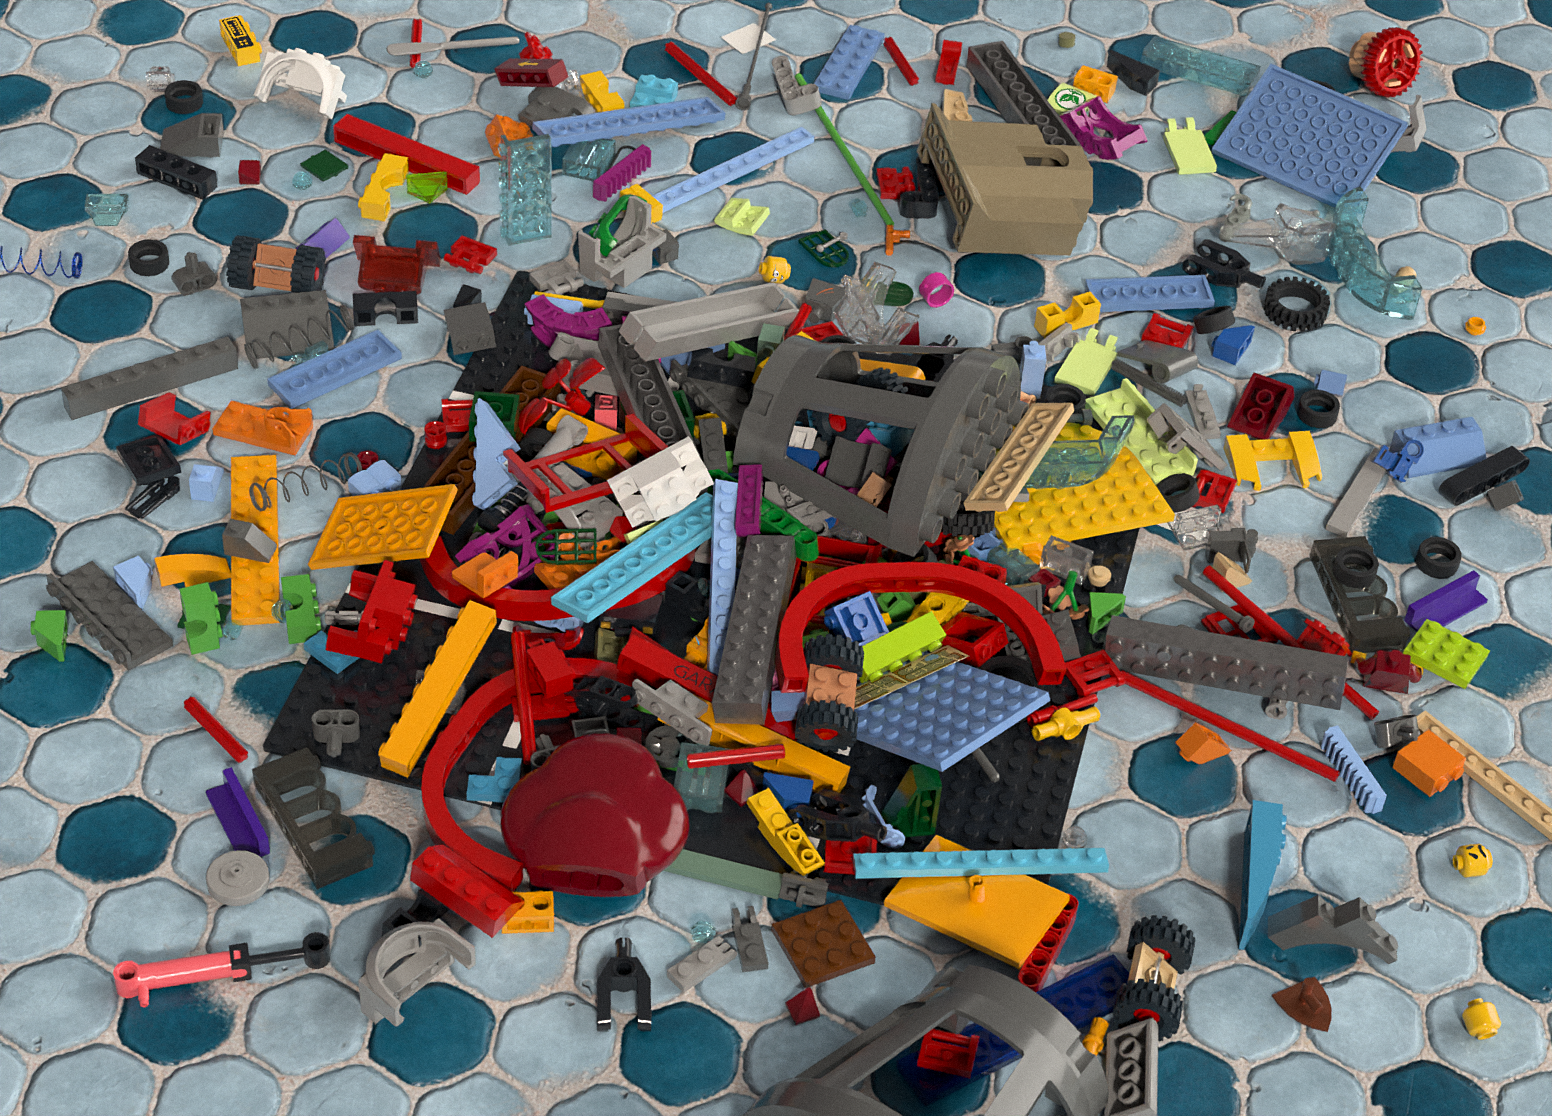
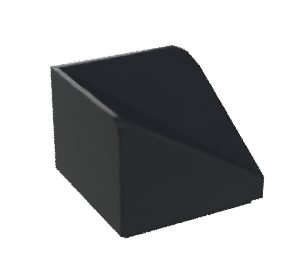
M463 284L453 304V308L481 303V290Z

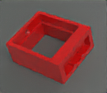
M960 612L942 627L946 637L941 642L942 646L940 648L949 645L969 655L958 662L980 667L1009 642L1004 623ZM970 635L980 637L974 643L964 641Z

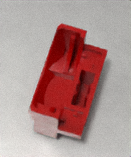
M384 560L378 576L357 570L353 571L349 595L367 603L359 622L358 632L330 626L325 650L382 663L385 654L390 655L392 649L398 650L401 641L405 642L409 629L406 626L411 627L414 613L411 609L415 608L418 595H414L415 584L395 579L396 573L392 572L394 562Z

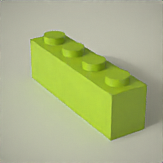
M931 611L862 646L864 661L862 677L859 678L860 682L864 683L870 680L872 683L880 679L884 672L888 670L894 672L901 668L903 662L910 660V662L916 661L923 655V652L927 650L933 652L940 648L946 633L933 612Z

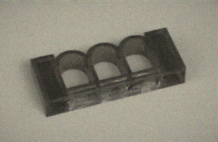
M1366 536L1314 540L1310 559L1343 636L1350 645V651L1352 653L1353 650L1362 653H1373L1378 650H1404L1407 640L1410 639V630L1405 625L1403 618L1397 617L1398 608L1395 603L1386 598L1388 587L1384 579L1376 575L1374 582L1370 586L1360 589L1347 587L1338 582L1334 577L1332 569L1335 558L1342 548L1359 546L1373 553V547L1369 545ZM1348 562L1344 564L1348 569H1356L1362 572L1368 571L1358 563ZM1368 592L1373 596L1348 598L1346 593ZM1378 615L1384 619L1358 621L1356 616Z
M307 747L252 769L255 788L316 889H319L372 867V855H375V850L370 840L366 841L362 833L357 834L355 822L350 817L342 814L339 797L327 790L326 778L320 770L321 763L317 755L313 756ZM305 786L317 788L310 793L285 803L280 797L283 794ZM318 810L332 812L325 817L300 827L295 821L297 818ZM334 834L348 836L317 851H313L309 845Z

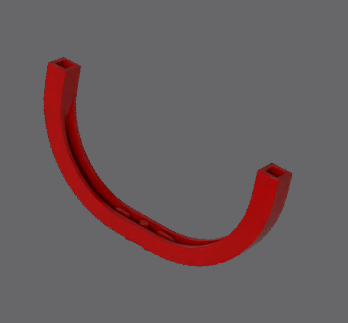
M441 536L437 537L429 558H420L423 570L432 586L442 596L460 607L465 608L469 600L496 610V618L515 621H546L574 617L551 605V597L564 588L534 591L501 587L485 598L480 597L452 578V571L458 567L450 559ZM697 547L607 610L633 605L665 591L666 583L679 570L686 573L695 558Z
M936 562L858 564L831 571L817 578L802 589L787 608L775 648V666L781 693L805 692L809 674L802 645L803 631L812 618L823 608L840 599L869 591L871 593L935 592L973 602L990 611L1006 623L1027 650L1038 685L1061 684L1067 670L1060 646L1052 629L1043 616L1025 598L1007 585L985 574L956 565Z
M565 658L568 666L571 665L575 671L576 678L573 679L575 683H579L586 676H604L632 687L633 681L637 679L617 669V664L586 658ZM514 669L506 671L484 684L470 696L456 715H452L444 732L441 731L439 733L436 743L430 751L425 763L421 786L423 817L434 845H445L511 892H515L523 880V863L482 846L464 833L449 813L444 800V789L452 768L481 727L495 713L511 704V698L517 697ZM528 669L530 694L542 693ZM605 688L606 694L609 693L612 689ZM630 695L622 697L620 701L630 700Z

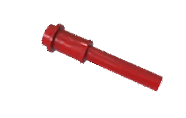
M1091 694L1057 707L1051 705L1039 711L1035 710L1027 716V722L1031 728L1047 723L1052 715L1061 708H1068L1072 712L1097 703V695Z

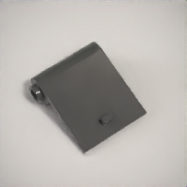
M1149 340L1141 341L1117 352L1119 357L1151 364L1153 377L1159 383L1173 380L1196 369L1198 366V358L1194 352Z

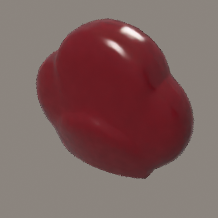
M587 734L573 738L560 745L541 767L529 772L512 786L502 805L500 828L508 851L515 860L523 863V868L526 870L531 885L573 895L620 897L639 894L647 882L668 868L677 859L688 838L689 818L683 798L677 789L662 777L656 759L644 746L625 736Z

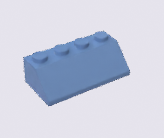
M1473 417L1395 430L1389 449L1393 454L1395 452L1398 453L1403 444L1409 440H1418L1423 444V455L1418 463L1412 464L1406 474L1408 478L1471 467L1487 458L1482 430ZM1413 443L1409 444L1407 447L1408 454L1411 456L1417 455L1419 451L1418 446Z

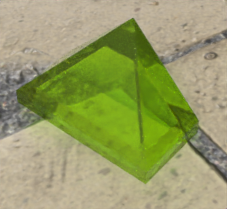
M447 172L406 175L407 193L429 204L448 190Z

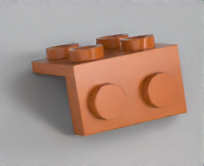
M496 114L485 129V135L494 156L501 158L510 143L532 151H536L538 148L530 127L524 122L513 121L508 116L503 117Z
M510 551L499 559H495L487 553H481L453 570L452 578L480 597L485 598L518 577V555Z

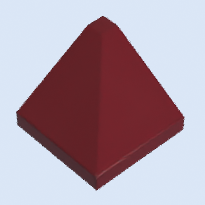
M743 770L728 785L725 793L742 807L746 804L747 799L759 793V790L748 773Z
M811 987L804 989L785 1002L795 1025L820 1017Z

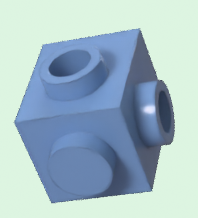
M1321 370L1320 374H1316L1313 386L1317 387V390L1327 391L1334 396L1342 397L1347 375Z

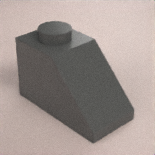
M230 519L222 534L225 555L269 563L277 548V544L253 523Z

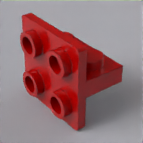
M529 32L524 34L528 46L519 53L521 59H552L553 53L547 46L543 47L537 36H532Z
M1308 618L1305 619L1304 623L1307 627L1297 639L1304 647L1312 651L1351 657L1352 652L1348 648L1350 645L1345 641L1344 637L1335 631L1331 634L1326 629V626L1317 619H1314L1313 622Z

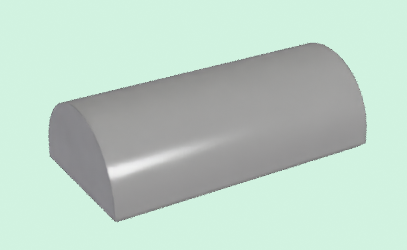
M1153 1018L1107 1033L1106 1081L1109 1096L1108 1103L1104 1109V1116H1157L1158 1024Z

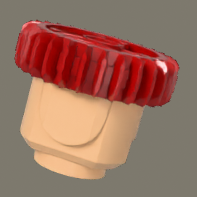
M1399 27L1382 29V33L1367 32L1361 36L1360 40L1354 43L1350 50V70L1355 77L1365 81V86L1369 87V90L1374 92V94L1383 97L1401 96L1402 92H1407V87H1412V81H1417L1415 79L1416 75H1420L1418 73L1419 68L1422 67L1420 61L1424 60L1420 58L1423 51L1419 49L1422 45L1418 43L1419 39L1415 37V34Z

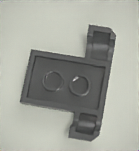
M536 87L528 96V103L530 104L518 114L519 121L532 126L533 122L570 117L573 113L584 115L597 112L588 101L559 87Z

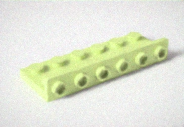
M1127 378L1122 380L1121 388L1086 399L1085 408L1091 409L1093 418L1108 435L1121 442L1136 456L1156 486L1161 480L1174 474L1185 473L1191 476L1194 475L1198 462L1196 455L1187 446L1177 454L1167 450V443L1158 439L1147 422V418L1155 411L1154 408Z

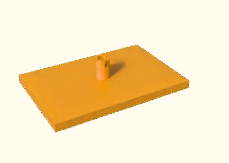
M455 484L338 498L309 560L308 566L311 570L382 563L384 560L392 562L429 558L458 491Z
M936 835L923 852L971 850ZM1025 874L902 877L885 898L884 906L1019 969L1067 905L1070 895Z

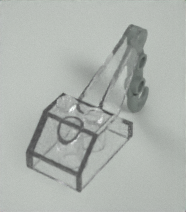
M1235 194L1230 197V201L1240 199L1245 203L1234 208L1226 218L1218 236L1221 241L1273 248L1280 259L1296 265L1324 262L1328 257L1336 227L1335 223L1282 203L1276 208L1274 218L1247 222L1251 214L1252 200L1243 194Z

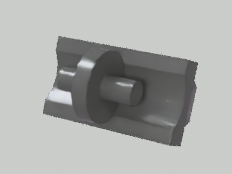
M793 871L790 874L784 873L779 898L796 902V907L802 908L803 904L822 907L826 902L829 883H826V880L823 878L809 879Z

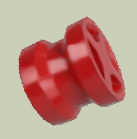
M439 421L427 423L424 427L426 435L425 444L427 447L432 449L444 447L447 443L446 425Z

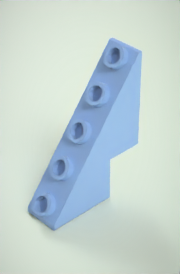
M479 398L478 403L475 404L477 425L474 428V434L477 439V447L474 449L476 470H474L473 479L476 487L473 493V504L485 510L518 484L504 465L507 459L503 456V451L512 449L516 453L521 448L489 404Z

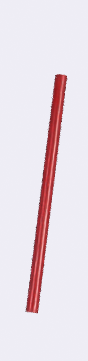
M1208 565L1203 570V575L1285 646L1307 649L1211 565ZM1345 682L1343 696L1371 720L1376 718L1379 710Z
M1124 670L1121 671L1125 678V684L1326 779L1336 782L1340 771L1135 675Z

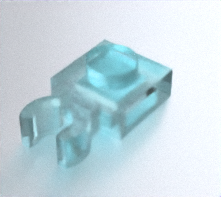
M321 341L305 348V354H296L292 357V360L296 363L293 367L328 352V345Z

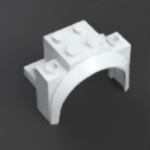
M295 48V51L288 49L287 53L275 51L274 54L267 52L253 96L260 102L267 103L273 85L322 97L319 112L325 115V118L332 120L337 102L345 103L347 95L341 91L345 74L340 71L338 66L331 65V62L324 59L325 56L319 53L310 55L305 50Z
M689 436L607 480L615 499L632 528L644 521H658L679 513L690 503L697 500L696 497L701 490L714 484ZM637 491H639L640 494H641V495H632L633 493H635V492H637Z

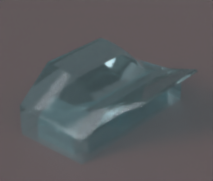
M86 194L85 212L91 216L95 226H118L122 216L128 210L129 196L128 194Z

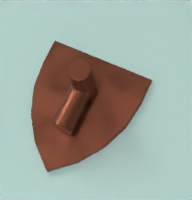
M1315 976L1305 978L1303 982L1272 994L1276 1003L1294 1020L1312 1029L1328 1032L1332 1019V1008L1327 993Z

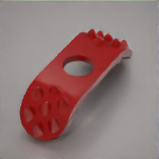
M516 625L513 627V632L522 631L525 637V644L540 638H549L555 641L554 643L558 650H570L577 644H580L584 629L578 626L574 630H566L565 633H533L529 629L524 630L521 626Z

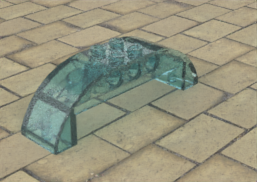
M1362 187L1352 189L1341 197L1335 207L1327 239V252L1330 262L1334 265L1339 278L1342 279L1349 292L1364 305L1387 316L1413 320L1422 286L1415 275L1390 276L1362 228L1369 199Z
M1134 415L1112 416L1098 440L1053 441L1023 488L1063 489L1065 487L1089 484L1099 479L1108 472L1127 442L1133 429ZM996 448L995 457H996V455L998 454V452L1000 451V449H997V448Z

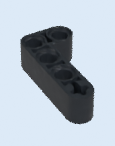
M918 156L914 172L916 191L904 192L901 195L899 213L905 218H934L937 215L939 200L935 167L932 159H930L929 164L921 163Z

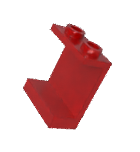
M170 392L140 405L138 425L178 445H182L209 431L211 412L207 410L195 417L188 418L174 411L176 395Z

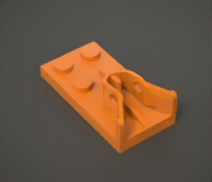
M230 401L212 428L213 435L296 456L313 429L312 410L310 408L289 409L287 407H273L267 410Z
M616 536L609 540L597 542V563L601 564L620 551L621 541ZM607 545V548L602 550V547ZM588 554L594 560V554ZM543 562L534 566V573L549 590L567 587L581 577L569 565H550Z

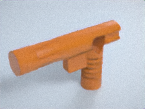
M893 225L886 226V255L891 256L893 254L894 242H900V237L910 238V230H894Z

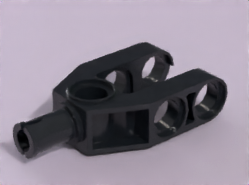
M1209 239L1203 240L1196 249L1200 256L1189 255L1182 263V268L1187 274L1205 275L1208 283L1215 286L1239 288L1242 284L1248 283L1262 289L1266 281V277L1250 271L1251 263L1238 251ZM1203 246L1208 247L1210 253L1205 252ZM1220 253L1227 255L1228 261L1224 260ZM1189 261L1195 263L1196 268H1192L1189 265ZM1207 268L1211 269L1215 276L1209 275Z
M949 334L941 344L932 342L926 346H956L958 340L954 335L951 338V334ZM913 353L905 365L916 366L921 370L928 368L936 373L933 382H939L954 362V354Z
M586 676L579 683L573 682L572 691L564 693L572 696L577 708L589 717L606 716L607 724L610 728L616 730L617 728H641V732L645 729L642 713L631 709V707L638 704L636 691L631 686L604 676ZM605 688H611L612 690L606 694ZM624 696H632L628 701H620ZM611 713H620L616 718H608ZM632 720H639L637 725H628Z
M826 788L820 789L811 796V801H813L816 809L799 804L788 812V817L793 824L798 823L805 833L824 840L855 842L861 837L867 836L881 842L887 835V827L870 822L869 811L857 799ZM820 796L825 799L827 806L821 802ZM839 804H843L845 808L841 809ZM797 812L802 816L804 822L798 819ZM817 819L822 823L824 829L818 826Z
M622 937L618 938L615 941L616 957L609 959L597 980V1032H608V1030H611V991L628 992L632 990L636 991L638 995V1030L651 1031V979L638 957H632V940L625 937V947H623Z

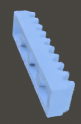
M1339 726L1328 728L1324 733L1320 747L1321 750H1326L1325 755L1331 757L1330 763L1336 764L1335 769L1341 771L1339 776L1344 777V783L1350 785L1349 790L1355 792L1354 798L1360 799L1359 805L1365 806L1364 812L1372 814L1381 812L1387 795Z

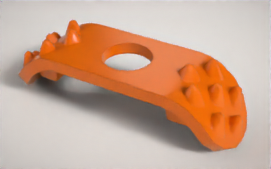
M571 533L559 535V539L575 538ZM575 543L559 544L558 551H573ZM578 544V550H583ZM575 554L560 556L564 561L575 560ZM588 554L578 555V560H593ZM600 563L569 566L582 577Z

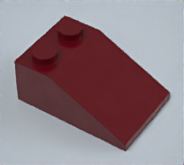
M1253 372L1227 428L1259 440L1270 439L1286 416L1295 398L1293 386Z

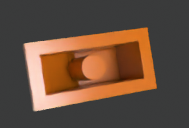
M1196 722L1175 742L1181 749L1179 751L1180 755L1186 761L1190 762L1192 760L1198 764L1206 763L1232 751L1218 733Z

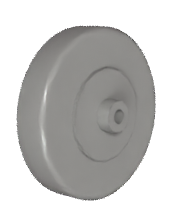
M237 850L224 853L217 857L207 869L206 884L208 892L216 901L229 906H241L254 902L268 888V866L259 855L249 851Z

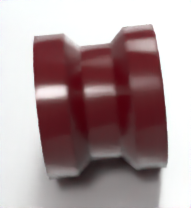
M363 451L357 455L362 471L367 470L372 464L379 461L378 455L373 451Z

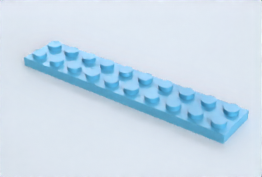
M705 492L685 509L670 516L551 597V605L586 623L599 616L712 537L713 495Z

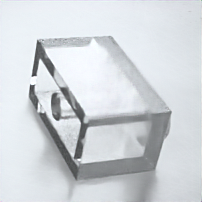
M1051 535L1042 550L1039 569L1045 568L1050 573L1067 579L1069 571H1075L1078 573L1075 583L1082 585L1091 568L1094 551Z

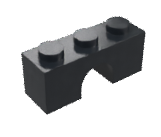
M416 291L352 294L354 326L376 325V318L382 314L395 316L397 324L418 323Z
M711 348L690 351L687 362V377L751 389V381L755 373V357L734 353L733 360L722 361L714 356L713 349Z
M679 570L666 583L665 603L705 625V620L709 616V599L701 594L697 579Z
M420 888L414 904L408 911L400 907L383 923L381 937L405 924L414 922L433 923L438 918L440 919L450 908Z

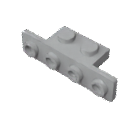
M639 679L633 681L632 688L636 691L640 706L701 747L706 748L709 746L712 728L698 720L700 716L707 712V703L671 679L657 690L652 689Z

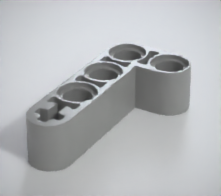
M777 56L772 60L775 78L789 115H798L815 110L822 105L817 85L797 86L789 59L786 56Z

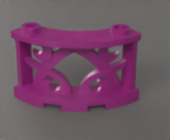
M1100 96L1088 99L1073 109L1059 115L1084 151L1090 155L1094 153L1100 159H1119L1123 156V151L1135 144H1143L1148 141L1141 124L1125 123L1115 117L1105 106ZM1086 107H1088L1090 110L1088 116L1084 109ZM1093 127L1105 129L1112 135V138L1100 137L1094 134Z
M544 294L524 303L525 308L532 316L534 324L531 327L532 333L549 348H551L559 333H566L570 336L599 342L600 328L612 326L602 307L588 312H574V314H571L552 304Z
M529 505L520 506L508 518L497 525L499 528L497 532L495 531L491 534L487 532L481 537L471 540L455 557L460 563L468 562L489 550L493 553V558L498 559L499 548L497 542L511 548L522 545L518 577L502 587L511 589L534 572L535 564L543 563L537 556L535 548L537 541L531 544V540L549 530L533 513L534 510ZM527 518L536 527V531L530 533ZM511 533L515 534V539H518L521 535V539L510 540L508 535ZM550 534L544 538L546 540H553L555 537ZM549 543L551 546L545 551L555 550V543ZM541 555L547 560H555V555ZM530 558L532 560H535L530 565H528Z

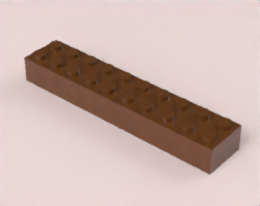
M521 366L500 393L520 395L521 413L523 408L535 398L541 400L545 397L557 402V396L560 394V384L557 383L553 388L545 389L542 386V381L546 374ZM548 403L546 411L528 430L540 426L551 412L552 404ZM519 425L515 439L517 444H519L524 436L520 431ZM469 431L423 486L425 488L455 484L458 491L441 528V531L452 535L455 534L476 507L473 504V493L476 487L473 473L476 470L474 449L477 447V442L469 441Z

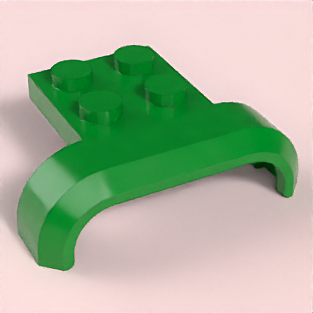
M633 194L620 197L608 214L604 212L598 220L599 226L595 224L588 233L592 238L600 239V253L605 257L608 256L618 242L611 235L609 227L618 214L627 209L629 197L634 196Z

